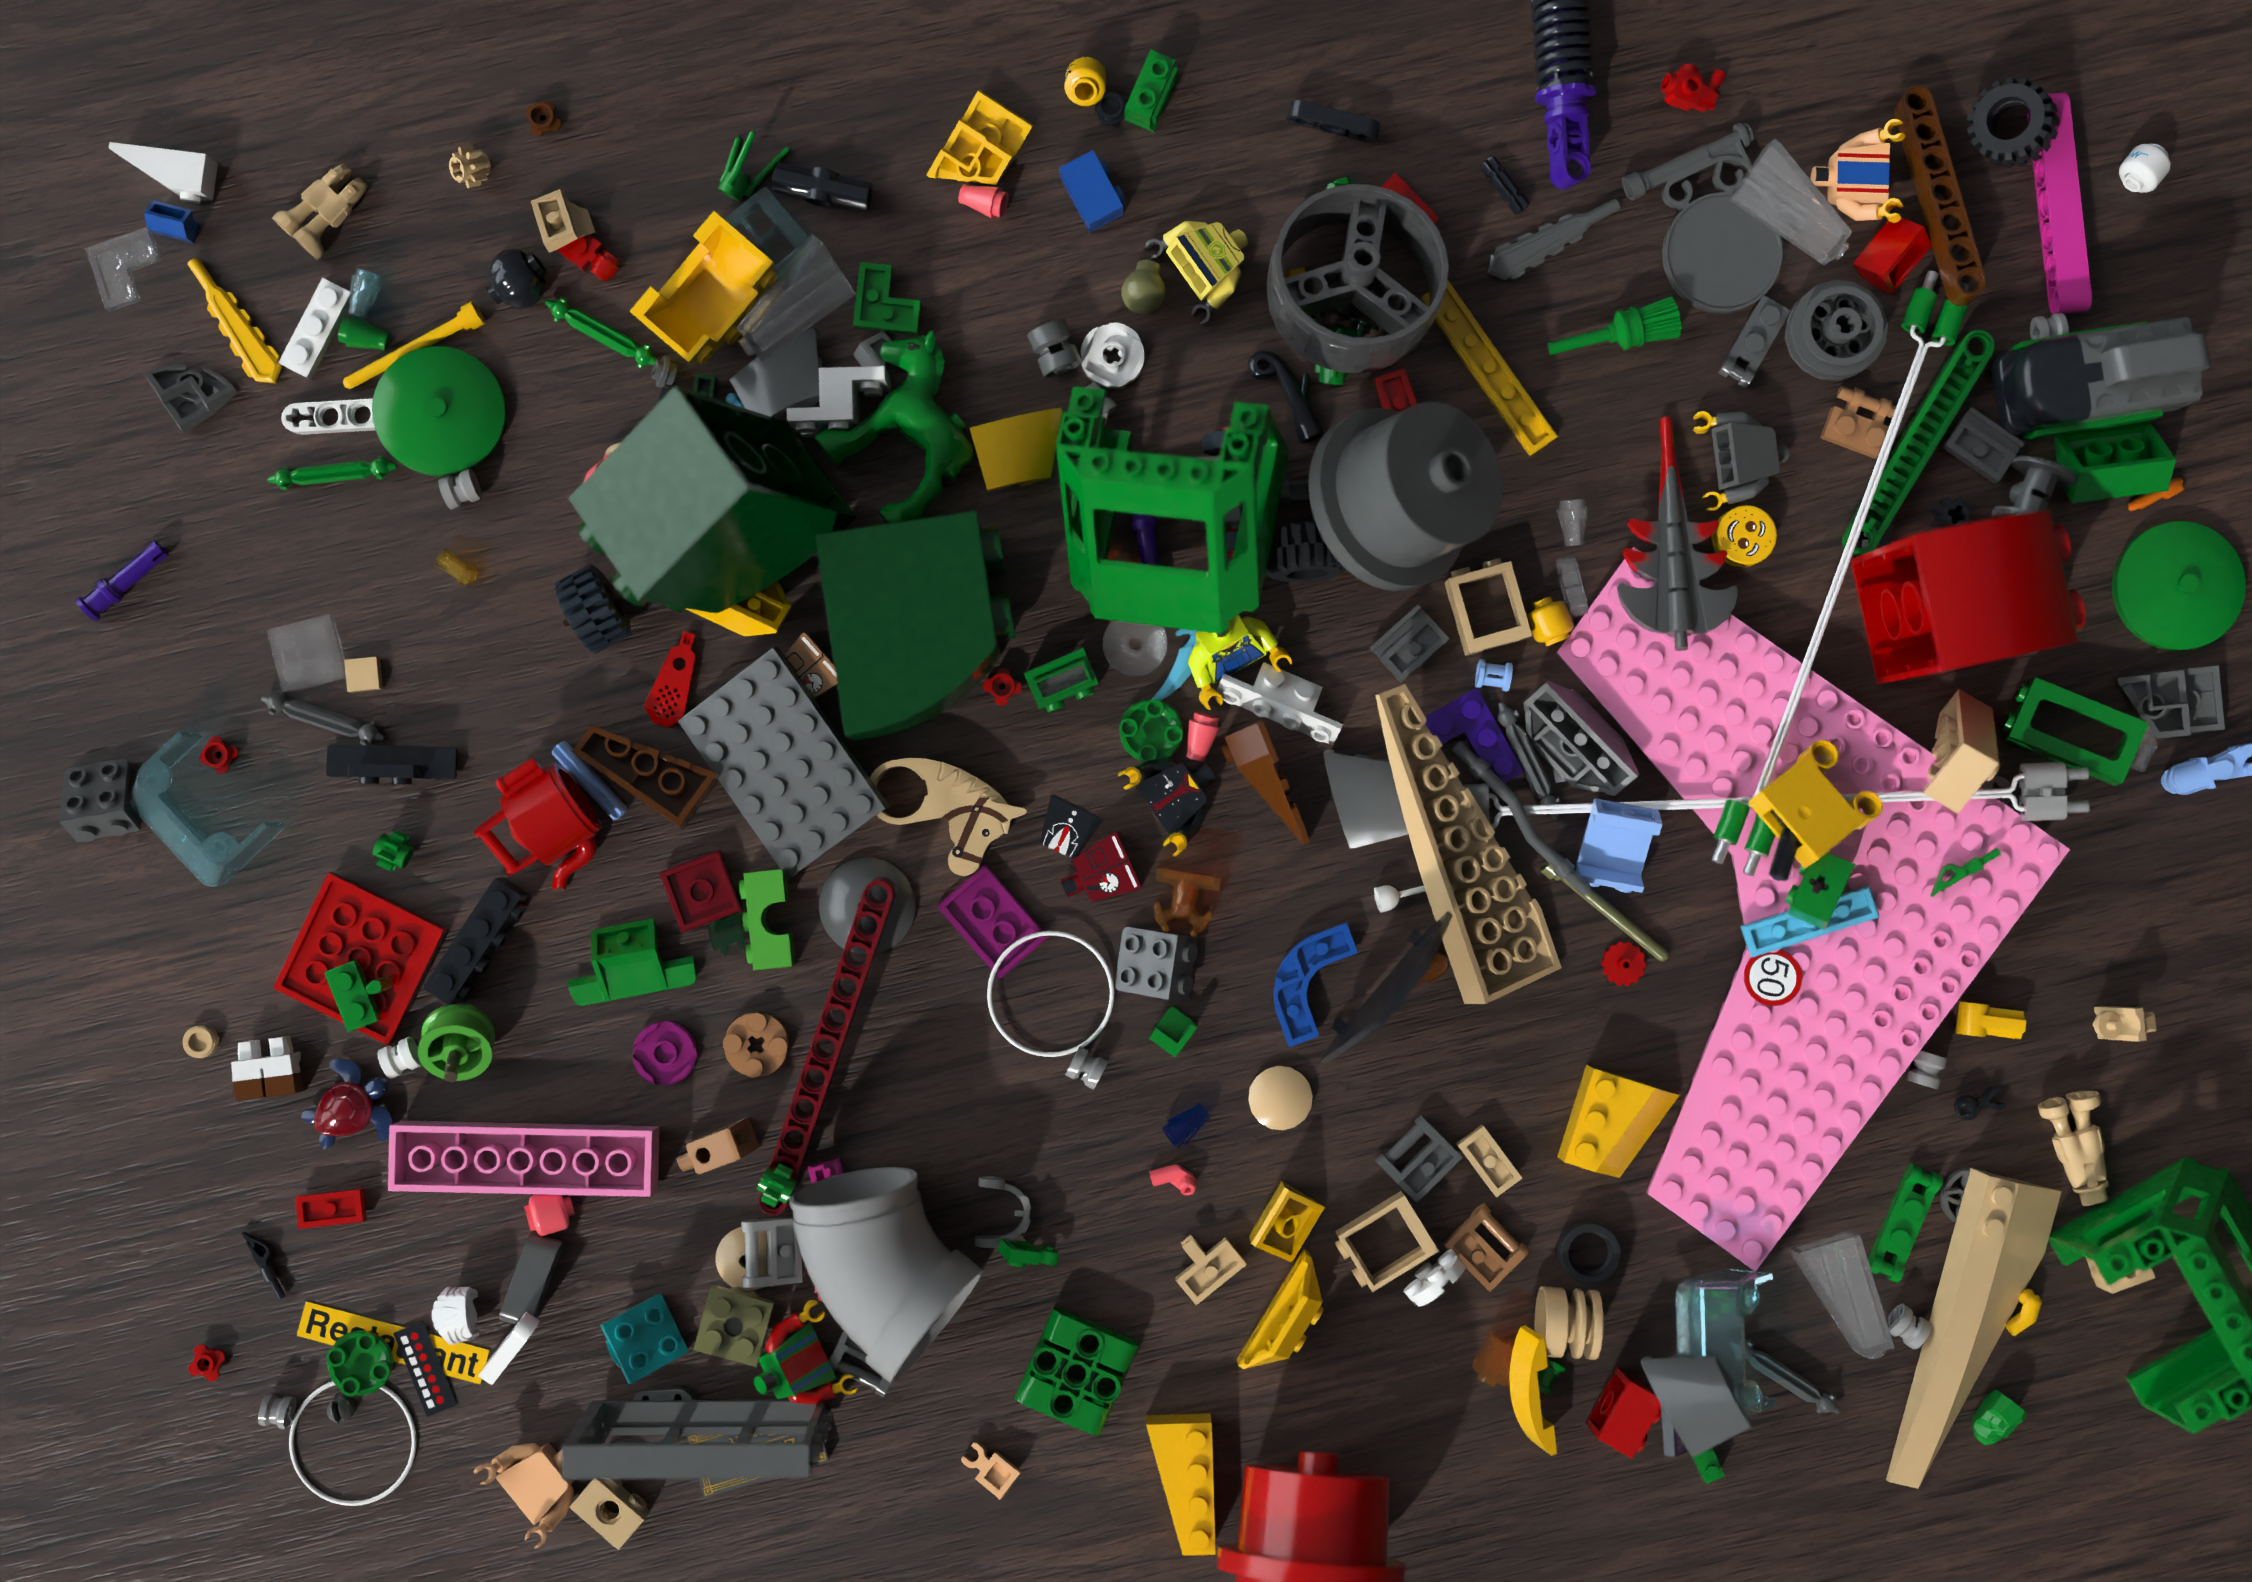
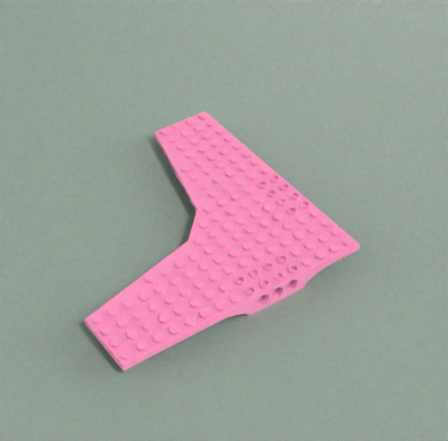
M1624 559L1570 633V638H1567L1557 651V654L1591 691L1598 702L1610 713L1623 731L1629 735L1636 746L1668 783L1674 787L1683 800L1753 797L1802 663L1732 614L1716 629L1708 633L1687 636L1688 649L1676 651L1674 637L1643 629L1632 621L1623 609L1617 592V586L1620 583L1635 588H1650L1654 586L1653 580L1646 579L1635 573ZM1810 669L1769 784L1796 764L1798 756L1814 742L1826 740L1836 747L1838 761L1823 775L1840 794H1858L1862 791H1871L1873 793L1924 791L1925 785L1932 780L1927 777L1928 768L1934 765L1936 759L1931 756L1932 753ZM1814 756L1815 759H1816L1819 763H1821L1820 760H1819L1816 756ZM1997 798L1970 799L1959 813L1952 811L1935 800L1882 802L1883 810L1879 817L1865 827L1853 830L1831 848L1827 853L1855 864L1842 893L1867 885L1870 886L1880 917L1771 951L1770 953H1775L1782 950L1790 954L1800 966L1802 972L1801 988L1790 1002L1780 1006H1767L1751 997L1744 984V970L1751 958L1746 945L1739 968L1735 972L1726 1000L1722 1004L1715 1027L1711 1031L1692 1078L1693 1081L1689 1091L1685 1095L1676 1123L1672 1127L1669 1140L1664 1152L1661 1154L1646 1192L1755 1272L2069 852V848L2030 821H2022L2020 814ZM1858 806L1860 811L1865 814L1863 809ZM1750 807L1737 845H1729L1728 848L1735 869L1737 893L1744 924L1788 911L1790 904L1785 902L1793 884L1800 886L1804 875L1798 873L1801 864L1796 858L1787 881H1776L1769 875L1779 841L1777 836H1775L1768 857H1760L1754 876L1743 873L1750 853L1744 847L1757 815L1752 807ZM1723 808L1693 809L1706 827L1714 834ZM1998 848L2001 855L1984 864V869L1965 877L1931 897L1930 894L1944 865L1952 863L1963 866L1964 863L1973 857L1980 858L1993 849ZM1947 870L1942 877V881H1947L1954 872ZM1817 882L1813 886L1812 892L1819 894L1823 884Z

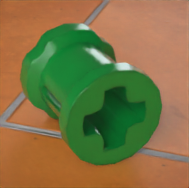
M1547 1357L1548 1367L1538 1371L1537 1376L1539 1391L1551 1396L1553 1392L1551 1387L1559 1373L1565 1371L1566 1366L1553 1357Z

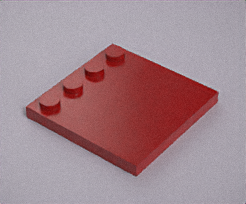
M328 872L273 989L344 1023L324 972L358 959L368 983L382 977H390L393 984L391 988L373 995L382 1020L356 1030L386 1045H391L448 929L334 872Z

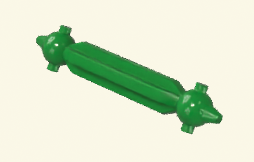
M561 297L560 300L556 301L546 300L545 304L551 309L554 321L560 322V319L565 318L570 326L626 357H635L638 368L643 369L644 366L649 364L654 365L657 360L650 349V344L645 343V346L639 347L631 337L580 309L570 308L566 297Z
M378 456L372 463L355 461L300 467L292 472L287 466H283L274 475L268 477V482L277 484L281 490H286L293 483L310 485L367 478L372 474L378 480H381L390 471L397 469V464L388 462L383 456Z

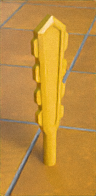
M199 258L191 259L188 262V266L206 291V299L209 302L207 309L212 317L219 319L218 327L223 336L231 339L230 347L235 356L242 358V367L247 376L254 378L256 382L276 384L282 367L278 363L280 360L279 354L272 346H267L264 343L266 337L258 327H252L250 324L252 318L246 310L237 307L238 300L233 293L226 292L217 286Z

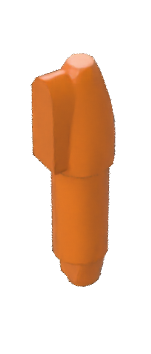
M2180 477L2172 478L2168 491L2142 494L2128 504V510H2142L2161 498L2169 499L2185 490L2183 479Z

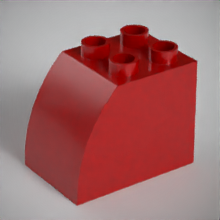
M2050 510L2006 516L1915 534L1850 560L1877 685L2079 642L2076 629L2084 626L2085 608L2080 594L2075 589L2067 590L2062 564L2067 563L2070 559V540L2066 529L2061 524L2053 525Z

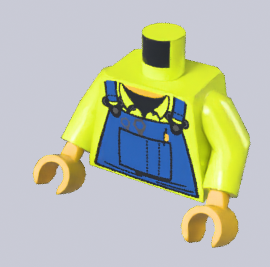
M1239 614L1230 620L1229 628L1221 634L1197 631L1195 633L1196 645H1194L1188 659V665L1196 685L1202 689L1199 694V700L1208 710H1211L1208 701L1213 696L1219 705L1223 704L1222 696L1210 686V683L1214 685L1221 681L1223 674L1230 676L1267 655L1265 651L1270 652L1269 659L1274 669L1281 672L1277 661L1280 658H1287L1288 662L1292 664L1287 650L1277 647L1278 641L1262 620L1249 616L1241 618Z

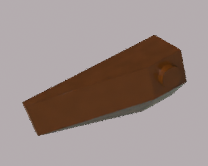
M1260 721L1224 737L1226 744L1222 745L1221 749L1227 763L1234 762L1236 769L1302 845L1310 843L1298 808L1289 796L1291 792L1288 782L1282 771H1279L1277 767L1279 759L1264 722Z

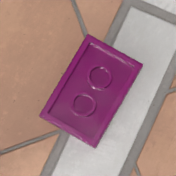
M986 864L937 905L938 909L991 970L1001 954L1011 944L1024 936L1044 931ZM1040 936L1027 940L1014 948L1000 964L996 976L999 979L1005 976L1049 936Z

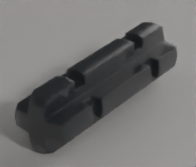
M1491 156L1481 164L1480 169L1486 177L1490 176V183L1505 202H1509L1508 207L1511 211L1518 215L1526 210L1530 203L1523 193L1519 194V187L1505 169L1501 170V163L1495 156Z

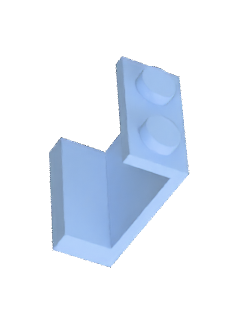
M1594 798L1576 863L1577 873L1592 887L1602 885L1613 887L1624 893L1632 891L1642 893L1644 885L1641 874L1652 836H1659L1662 828L1659 810Z

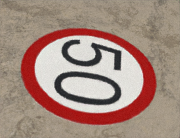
M1782 950L1775 953L1768 952L1750 958L1744 970V984L1751 997L1759 1003L1767 1006H1780L1790 1002L1798 994L1802 984V972L1799 964L1790 954Z

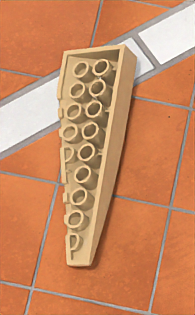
M1406 684L1377 694L1376 700L1398 798L1435 920L1438 921L1447 911L1453 915L1442 940L1464 1004H1487L1561 969L1562 967L1539 903L1535 898L1530 897L1525 888L1527 884L1522 875L1516 874L1508 860L1511 857L1505 847L1499 846L1493 836L1495 834L1494 829L1469 788H1464L1458 778L1460 773L1454 763L1448 762L1441 750L1443 745L1437 735L1431 734L1425 724L1427 719Z
M1970 1168L1971 1171L1962 1197L1929 1319L1932 1329L1921 1348L1886 1477L1888 1482L1917 1489L1920 1487L2006 1326L2005 1323L2014 1312L2019 1302L2018 1297L2021 1291L2028 1286L2045 1254L2062 1192L2060 1190Z

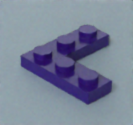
M1477 688L1425 716L1427 719L1425 724L1432 735H1437L1441 744L1463 733L1475 755L1486 760L1491 765L1489 769L1504 783L1524 773Z

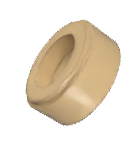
M207 1025L194 1026L187 1030L183 1037L184 1050L194 1058L212 1055L219 1045L217 1032Z

